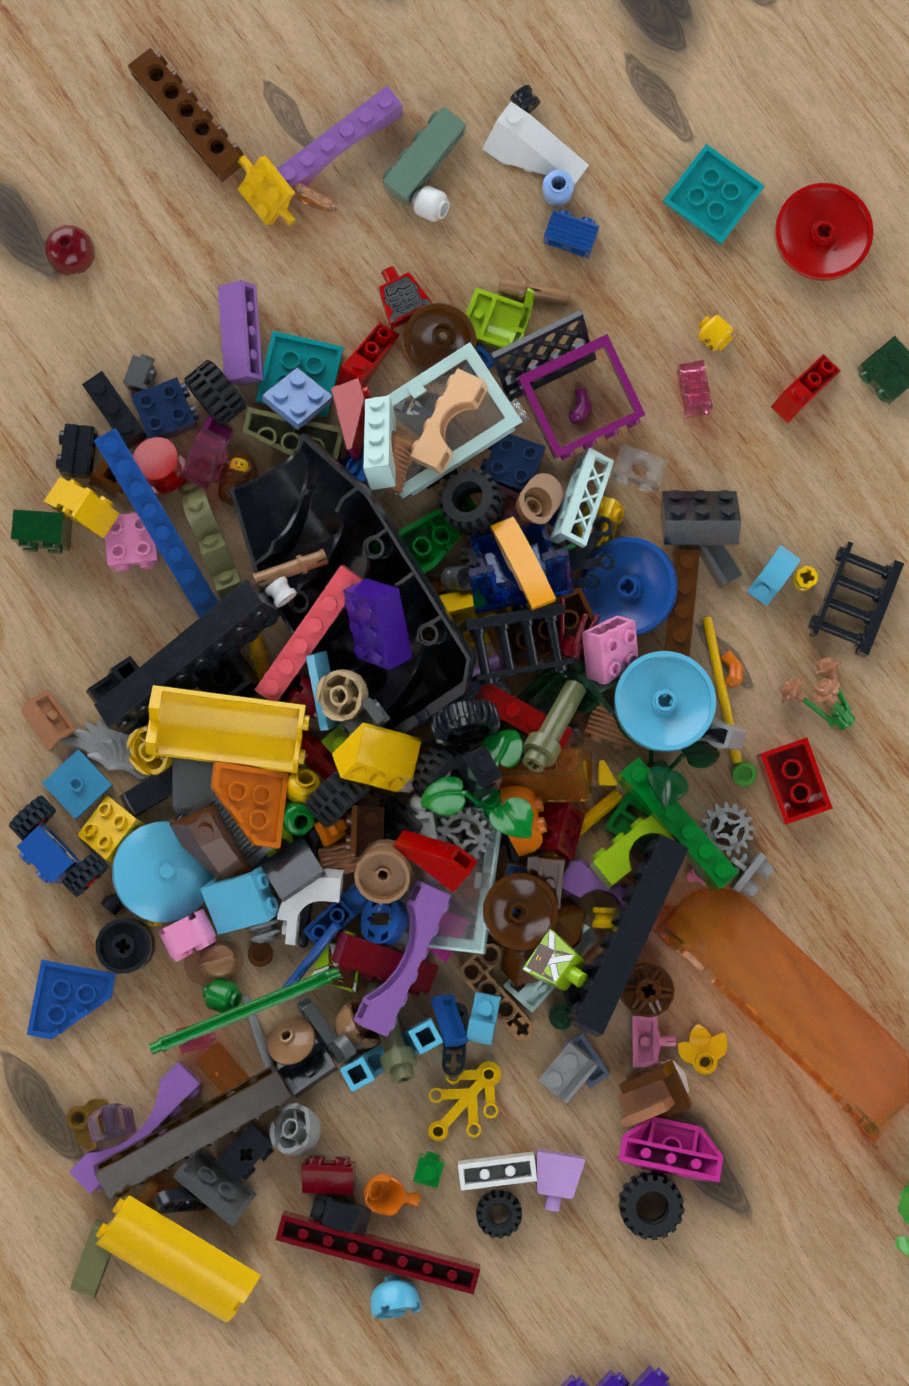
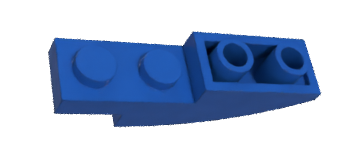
M354 883L342 894L339 903L333 902L303 932L316 944L333 922H337L341 926L339 930L341 931L363 911L369 900L359 892Z

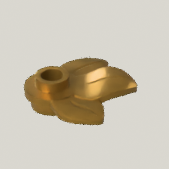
M98 1098L91 1099L84 1106L71 1108L67 1114L66 1121L68 1126L75 1131L76 1141L88 1150L96 1149L98 1136H106L116 1130L113 1120L104 1114L109 1104L107 1101ZM79 1113L84 1116V1121L80 1124L75 1121V1116Z

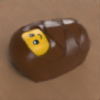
M235 452L226 459L222 468L218 489L219 499L223 503L234 506L229 490L234 486L257 478L258 468L249 454Z

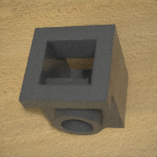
M141 354L140 357L132 356L123 381L126 388L137 392L149 388V383L152 384L156 377V370L153 365L154 358Z

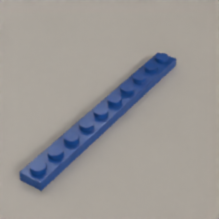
M114 428L95 439L94 442L200 618L219 601L119 432Z

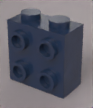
M177 377L131 395L148 439L154 437L170 439L198 428L195 421L199 419L194 405L189 406L186 399L190 397L185 382L180 384Z
M508 434L488 447L491 453L488 459H483L480 469L486 474L488 473L501 488L520 494L530 479L537 474L546 446Z

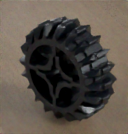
M473 698L467 701L462 700L461 702H454L452 705H445L444 709H439L433 715L431 720L432 733L437 743H440L442 746H449L451 748L458 746L460 748L467 745L469 747V745L478 744V742L484 741L488 736L497 733L500 727V716L495 704L488 700H474Z

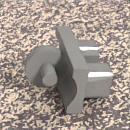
M761 852L755 855L747 867L745 864L750 859L749 856L743 854L739 860L732 857L729 861L738 872L742 871V873L730 888L736 893L741 892L752 898L760 887L752 882L750 878L756 872L766 880L774 868L765 860L767 857Z

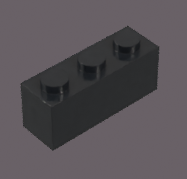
M100 371L82 384L112 429H117L128 449L147 437V434L103 371Z

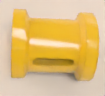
M804 566L792 577L793 586L799 591L811 589L818 581V574L811 566ZM804 573L807 574V579L810 580L806 584L803 583V578H801Z

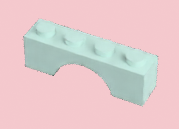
M390 395L365 399L363 469L370 490L395 487L396 468L391 435L396 434V415Z

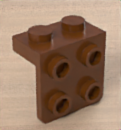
M673 1060L661 1064V1061L655 1062L647 1066V1070L642 1072L639 1069L626 1074V1079L619 1084L622 1093L625 1094L663 1079L675 1104L668 1111L654 1117L664 1119L686 1111L692 1106V1102Z

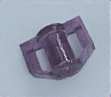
M120 1103L100 1106L87 1119L92 1142L136 1131L132 1108ZM118 1108L122 1109L123 1111V1117L126 1127L123 1129L121 1127ZM100 1113L104 1129L103 1134H100L97 1118Z

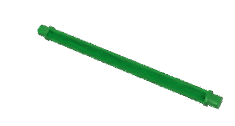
M337 967L331 970L326 969L323 972L193 1024L183 1030L176 1031L162 1038L160 1037L158 1041L149 1044L150 1050L153 1055L161 1051L166 1052L189 1040L218 1030L245 1017L303 995L306 992L334 983V980L342 977L340 969H337Z

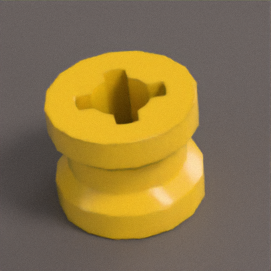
M592 907V913L595 915L592 928H613L614 925L611 924V920L617 908Z

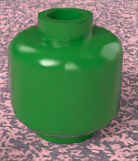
M291 801L285 803L283 828L288 833L297 836L309 832L314 825L315 818L305 807V804Z
M216 978L210 984H206L202 996L205 998L207 1008L223 1013L240 1005L242 992L239 991V986L236 983Z

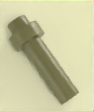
M567 680L539 731L531 732L522 747L525 755L522 762L531 771L542 772L545 767L553 766L561 752V746L558 742L586 693V689L581 683Z
M383 981L367 985L365 987L366 994L368 995L382 985ZM397 1018L395 1028L389 1032L387 1037L379 1034L384 1054L379 1059L383 1073L391 1075L394 1084H402L415 1078L413 1067L418 1064L414 1048L405 1044Z

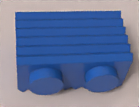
M560 209L559 212L553 210L544 234L543 243L571 252L572 254L580 255L581 257L589 258L599 231V225H596V222L588 217H582V219L573 217L570 211Z

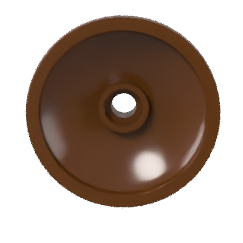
M431 303L419 308L410 317L404 330L406 353L412 363L423 372L468 343H471L476 350L477 336L472 321L461 309L448 303ZM440 332L446 333V340L441 339ZM466 359L442 376L455 374L457 368L462 370L469 362Z
M515 873L501 878L489 889L483 904V918L487 930L498 943L513 950H529L538 947L549 929L555 930L558 921V905L553 892L542 880L529 874ZM514 909L519 911V918L513 916L512 912Z

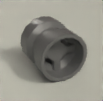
M469 566L447 567L441 574L442 586L448 591L470 590L476 581L475 573Z

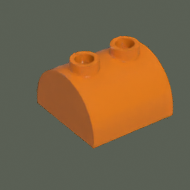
M522 786L500 788L502 804L512 797L523 798L530 803L533 809L532 837L517 838L509 836L518 856L534 852L542 844V833L547 832L544 817L539 818L538 813L544 811L541 797H536L532 790Z

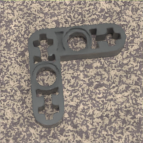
M305 997L296 1004L305 1020L312 1025L315 1034L338 1064L356 1054V1050L350 1040L344 1034L336 1036L309 997Z

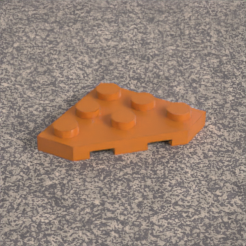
M214 762L211 789L253 846L279 849L281 846L289 773Z

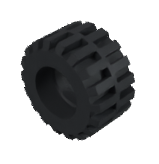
M207 359L184 378L190 392L218 425L224 427L246 409L245 401L240 393L214 362Z
M468 468V472L464 469L458 470L459 474L455 475L453 473L450 475L451 480L449 482L445 480L443 483L444 490L439 491V496L442 498L438 500V505L441 507L440 512L445 517L444 519L459 533L463 532L466 536H471L472 533L475 536H481V532L484 531L487 534L491 532L490 526L496 524L498 519L502 520L504 517L501 511L506 510V504L503 502L506 500L505 495L496 481L483 470L478 469L476 471L474 468ZM478 492L483 493L482 501L475 510L462 512L463 502L469 495Z
M439 744L436 746V749L433 747L429 748L426 755L423 753L420 756L421 761L419 763L416 762L415 768L417 769L413 775L415 780L412 782V786L416 789L414 791L416 795L422 799L426 789L436 780L445 777L450 771H452L451 777L462 780L463 791L471 793L454 760V757L464 752L455 746L451 748ZM464 796V806L467 807L470 804V799L467 796Z
M337 770L308 797L305 807L325 828H328L347 814V810L352 809V805H357L368 794L371 785L340 778Z
M650 1171V1173L641 1172L636 1177L635 1175L632 1176L630 1181L623 1185L624 1189L619 1194L620 1202L618 1207L625 1225L634 1235H639L645 1240L647 1238L658 1240V1237L663 1239L668 1237L667 1234L671 1231L674 1233L677 1230V1224H681L683 1220L681 1216L685 1210L683 1207L684 1200L679 1189L671 1179L653 1171ZM656 1191L665 1198V1210L656 1219H644L637 1212V1201L644 1193Z

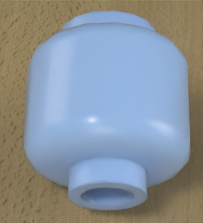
M562 170L552 171L545 176L542 184V195L547 203L553 206H562L570 201L574 190L572 177Z

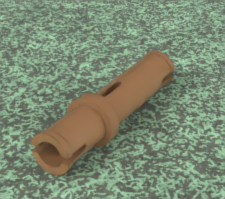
M500 277L497 293L519 296L518 299H523L526 296L527 289L530 288L534 290L535 300L569 307L572 291L526 283L527 280L523 279L521 282Z
M320 549L317 552L305 556L298 555L294 560L253 573L252 578L255 584L263 587L283 576L289 578L300 573L302 575L307 574L308 570L327 565L328 560L325 559L327 557L324 550Z

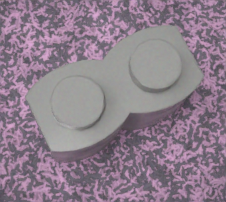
M713 718L711 725L698 741L708 742L717 748L741 750L747 732L737 725L726 724L717 718Z

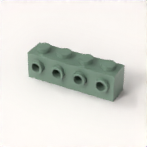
M442 107L439 112L435 111L428 120L429 125L424 131L419 130L411 147L409 149L405 148L400 153L397 159L398 163L394 168L389 167L382 177L384 190L405 206L410 203L414 193L423 187L466 133V123L445 107Z

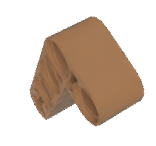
M487 943L486 949L489 947L496 949L497 958L492 962H488L483 958V954L474 953L461 966V977L475 993L476 991L481 992L483 985L487 983L493 984L496 988L494 995L501 996L500 1004L507 1002L513 1008L512 1013L508 1016H502L498 1012L497 1018L515 1038L522 1041L527 1040L533 1035L534 1026L526 1014L488 973L500 962L502 954L497 945ZM471 964L479 969L478 976L473 979L466 977L464 974L466 966ZM517 1012L521 1014V1016L517 1017L518 1021L521 1024H529L526 1027L528 1030L526 1034L523 1032L516 1033L518 1027L514 1022L511 1025L507 1023L516 1016Z

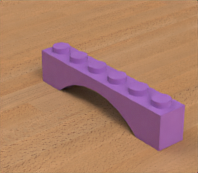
M387 85L279 166L277 170L295 192L294 196L308 187L325 167L348 148L365 137L385 129L403 115L402 103Z
M416 880L406 902L409 913V936L404 955L396 970L387 981L375 991L363 997L354 1017V1021L360 1026L386 1037L395 1028L397 1023L396 1016L400 1008L407 1001V992L410 985L418 977L419 965L428 955V945L432 937H435L439 930V921L442 914H445L449 908L451 895Z
M182 1060L179 1061L160 1080L155 1106L139 1131L118 1145L106 1149L91 1150L69 1173L90 1194L95 1189L100 1192L103 1188L94 1174L93 1165L163 1127L162 1122L168 1116L173 1119L183 1109L180 1104L186 1098L191 1101L201 1091L198 1086L202 1081Z

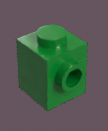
M426 1151V1154L420 1153L413 1182L438 1188L444 1166V1159L440 1158L441 1155Z

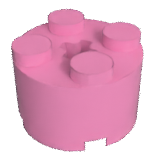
M204 909L158 931L170 957L175 962L194 953V947L196 951H199L217 941L215 938L217 935Z

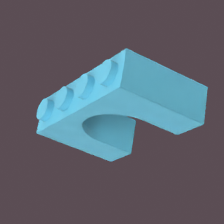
M432 1016L402 1032L406 1046L413 1047L415 1055L418 1053L421 1055L443 1043L442 1034ZM382 1044L344 1063L340 1068L351 1092L372 1082L378 1075L383 1073L379 1059L384 1054Z

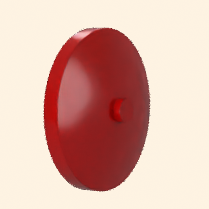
M815 183L794 192L781 207L774 229L776 247L783 261L799 275L818 281L839 279L853 272L867 256L874 234L871 214L861 198L851 190L833 183Z

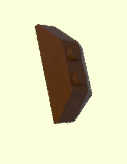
M570 897L561 899L560 909H558V921L554 932L574 949L581 942L586 912ZM506 947L501 971L516 986L540 981L523 970V967L537 947L529 950H513Z

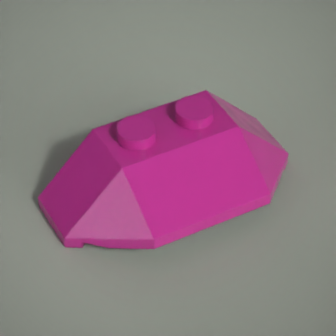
M652 1117L622 1136L618 1161L640 1169L681 1178L720 1182L724 1156L718 1151L702 1127Z

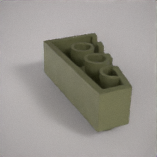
M247 408L243 426L245 434L289 456L297 451L300 442L298 437L301 434H308L340 462L345 441L341 428L309 421L297 430L277 413Z

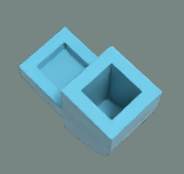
M780 545L747 592L767 606L790 577L801 559Z
M476 991L467 1030L468 1041L492 1046L501 996Z

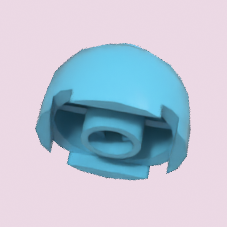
M399 1275L384 1277L385 1282L375 1287L370 1298L372 1318L377 1316V1319H390L405 1316L404 1313L411 1309L412 1314L422 1310L418 1289L410 1281L400 1279Z

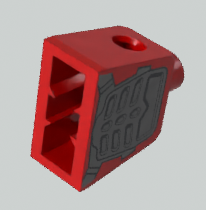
M394 266L388 267L381 272L386 283L378 287L379 294L391 330L407 323L419 308L432 303L409 272L399 276Z

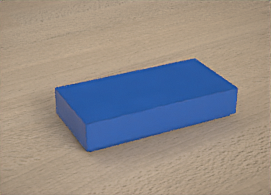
M438 995L431 998L445 1047L460 1046L468 1043L454 995Z

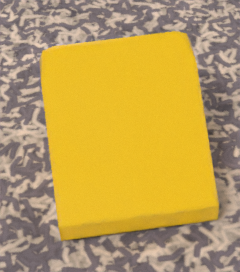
M604 760L598 761L597 785L616 787L618 784Z

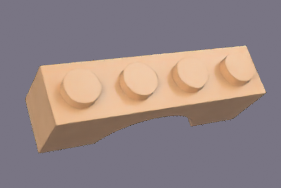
M458 368L455 374L449 377L446 391L443 396L437 399L432 417L426 420L423 426L424 432L420 439L414 442L411 449V457L417 464L440 475L443 474L454 454L448 447L445 438L448 423L455 415L462 411L477 410L488 390L484 380Z

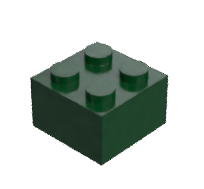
M13 509L11 540L18 544V547H22L23 551L38 552V548L48 549V553L62 554L63 550L70 551L72 521L64 513Z

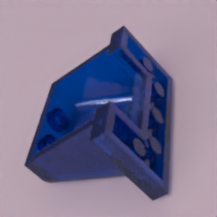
M529 523L520 525L519 527L533 550L555 597L573 593L570 557L567 548L554 551L544 524ZM493 532L470 536L471 547L477 568L468 569L475 614L528 603L523 590L521 591L513 572L507 566Z

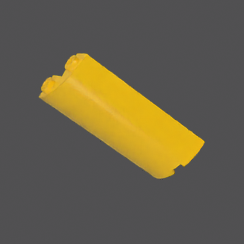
M153 685L148 707L149 725L145 740L146 754L212 763L221 762L298 774L299 764L304 765L306 750L301 749L303 730L308 731L310 715H305L306 705Z
M130 1195L126 1196L124 1200L122 1198L118 1200L112 1210L115 1216L108 1224L103 1222L95 1235L99 1238L96 1245L225 1323L235 1316L240 1304H244L261 1276Z

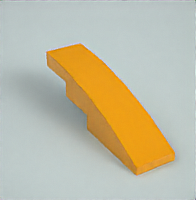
M511 517L491 525L490 528L507 566L513 572L520 590H523L531 610L555 602L556 598L548 580L515 518Z

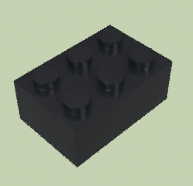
M662 491L660 516L664 545H739L741 516L737 491Z

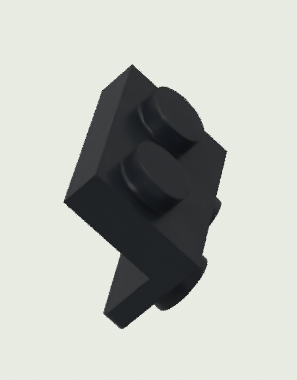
M316 1038L311 1052L303 1060L291 1065L278 1064L276 1069L283 1076L293 1095L298 1098L337 1071L338 1067L325 1046Z

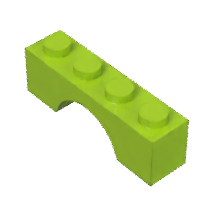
M652 815L645 820L642 816L630 825L633 830L626 835L621 832L611 840L613 843L612 847L607 851L603 847L592 856L594 861L589 866L608 889L632 870L629 862V852L635 841L645 837L657 839L661 834L670 839L672 838Z

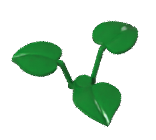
M515 730L494 733L488 736L482 743V745H486L498 768L499 764L506 768L515 766L523 753L521 737ZM451 776L436 780L426 789L422 796L421 807L444 816L454 815L462 810L465 805L464 796H467L476 804L477 808L483 809L485 817L490 819L491 825L497 831L517 838L532 837L533 809L530 803L523 798L512 797L502 804L499 791L497 790L481 798L480 801H476L470 792L463 791L462 780Z

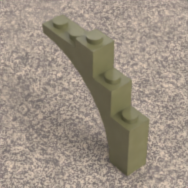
M200 478L195 481L186 482L178 490L187 520L197 539L217 593L222 600L242 583V580Z

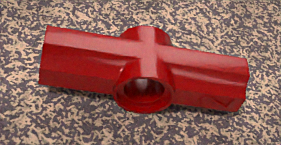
M303 730L301 749L306 750L304 761L326 780L338 770L334 758L331 756L332 753L318 738L315 739L309 731Z

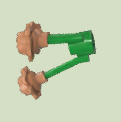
M832 657L823 658L816 663L817 669L814 671L815 676H822L827 679H822L816 684L813 699L817 700L818 703L827 700L830 704H833L834 707L830 711L831 716L827 715L806 698V694L801 691L802 678L795 680L789 678L780 688L782 694L781 701L783 703L795 698L798 702H803L825 719L831 727L836 725L839 730H844L855 721V717L851 713L852 709L840 689L841 683L837 682L838 677L835 672L838 666L841 665L840 660L835 661Z

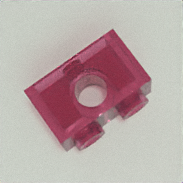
M203 428L193 440L181 477L206 490L213 482L217 484L223 473V470L220 469L221 465L223 466L230 455V452L227 451L230 441Z

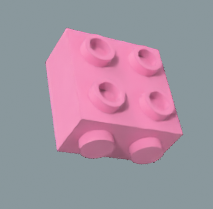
M138 514L119 515L105 536L107 565L111 569H115V572L130 571V567L139 566L140 569H152L154 564H161L159 550Z
M617 615L582 633L587 679L597 681L599 684H609L612 680L620 677L625 669L639 658L635 620Z

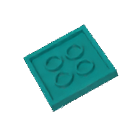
M705 144L664 198L662 204L721 246L765 186L708 144Z
M272 330L263 367V381L259 383L256 403L266 405L262 401L263 394L296 368L300 369L333 396L331 388L336 386L344 347ZM331 404L318 413L316 417L328 419Z

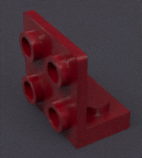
M543 802L544 811L538 813L539 818L544 817L547 832L542 833V844L537 850H552L561 858H565V861H573L585 815L570 802Z

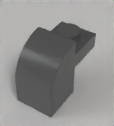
M369 697L361 703L362 712L355 718L342 721L340 728L347 737L363 722L382 728L389 722L390 717L376 699L372 701Z

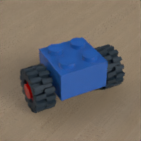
M43 795L38 796L30 804H27L23 810H20L18 815L9 823V827L22 840L17 846L21 851L19 856L28 865L33 864L38 869L36 874L43 882L63 883L75 897H78L102 877L109 868V865L96 851L86 856L83 861H80L49 827H45V823L54 816L56 809Z

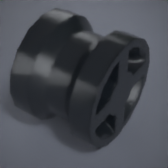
M530 85L519 88L510 97L511 102L527 113L532 112L538 107L541 101L532 94L533 89Z

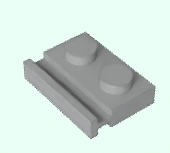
M570 1041L538 1081L567 1104L599 1064L595 1063L589 1055Z

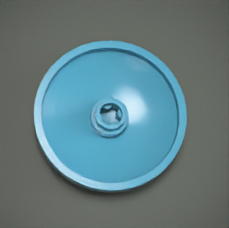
M657 651L639 657L625 669L615 689L614 708L621 728L634 742L653 751L673 752L691 746L707 731L715 714L716 694L709 675L696 661L677 652Z
M154 822L134 830L120 844L112 865L113 885L120 901L134 915L151 922H173L192 914L205 901L200 888L213 880V875L180 845L169 825L170 822Z

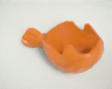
M382 1173L373 1176L366 1183L363 1191V1200L372 1212L392 1216L401 1209L403 1204L418 1207L421 1194L418 1192H405L403 1184L397 1178Z

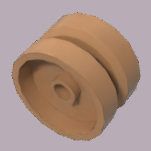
M390 839L377 840L368 844L361 852L354 872L355 884L359 892L368 900L379 904L391 903L400 899L408 889L414 869L413 861L394 848L393 844L395 841Z

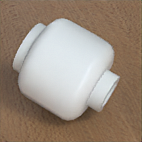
M424 186L420 191H416L412 198L415 214L431 222L443 219L449 210L450 203L447 195L443 191L431 186Z

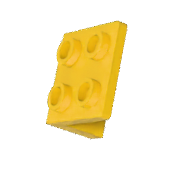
M106 796L79 831L78 837L107 861L113 863L116 851L123 840L134 830L147 824L134 817L112 798Z

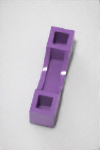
M579 858L577 861L569 862L563 874L562 892L576 900L590 892H602L611 896L617 902L619 908L623 907L625 902L621 901L627 887L630 886L623 883L619 886L615 883L608 889L596 873L589 869L590 864Z

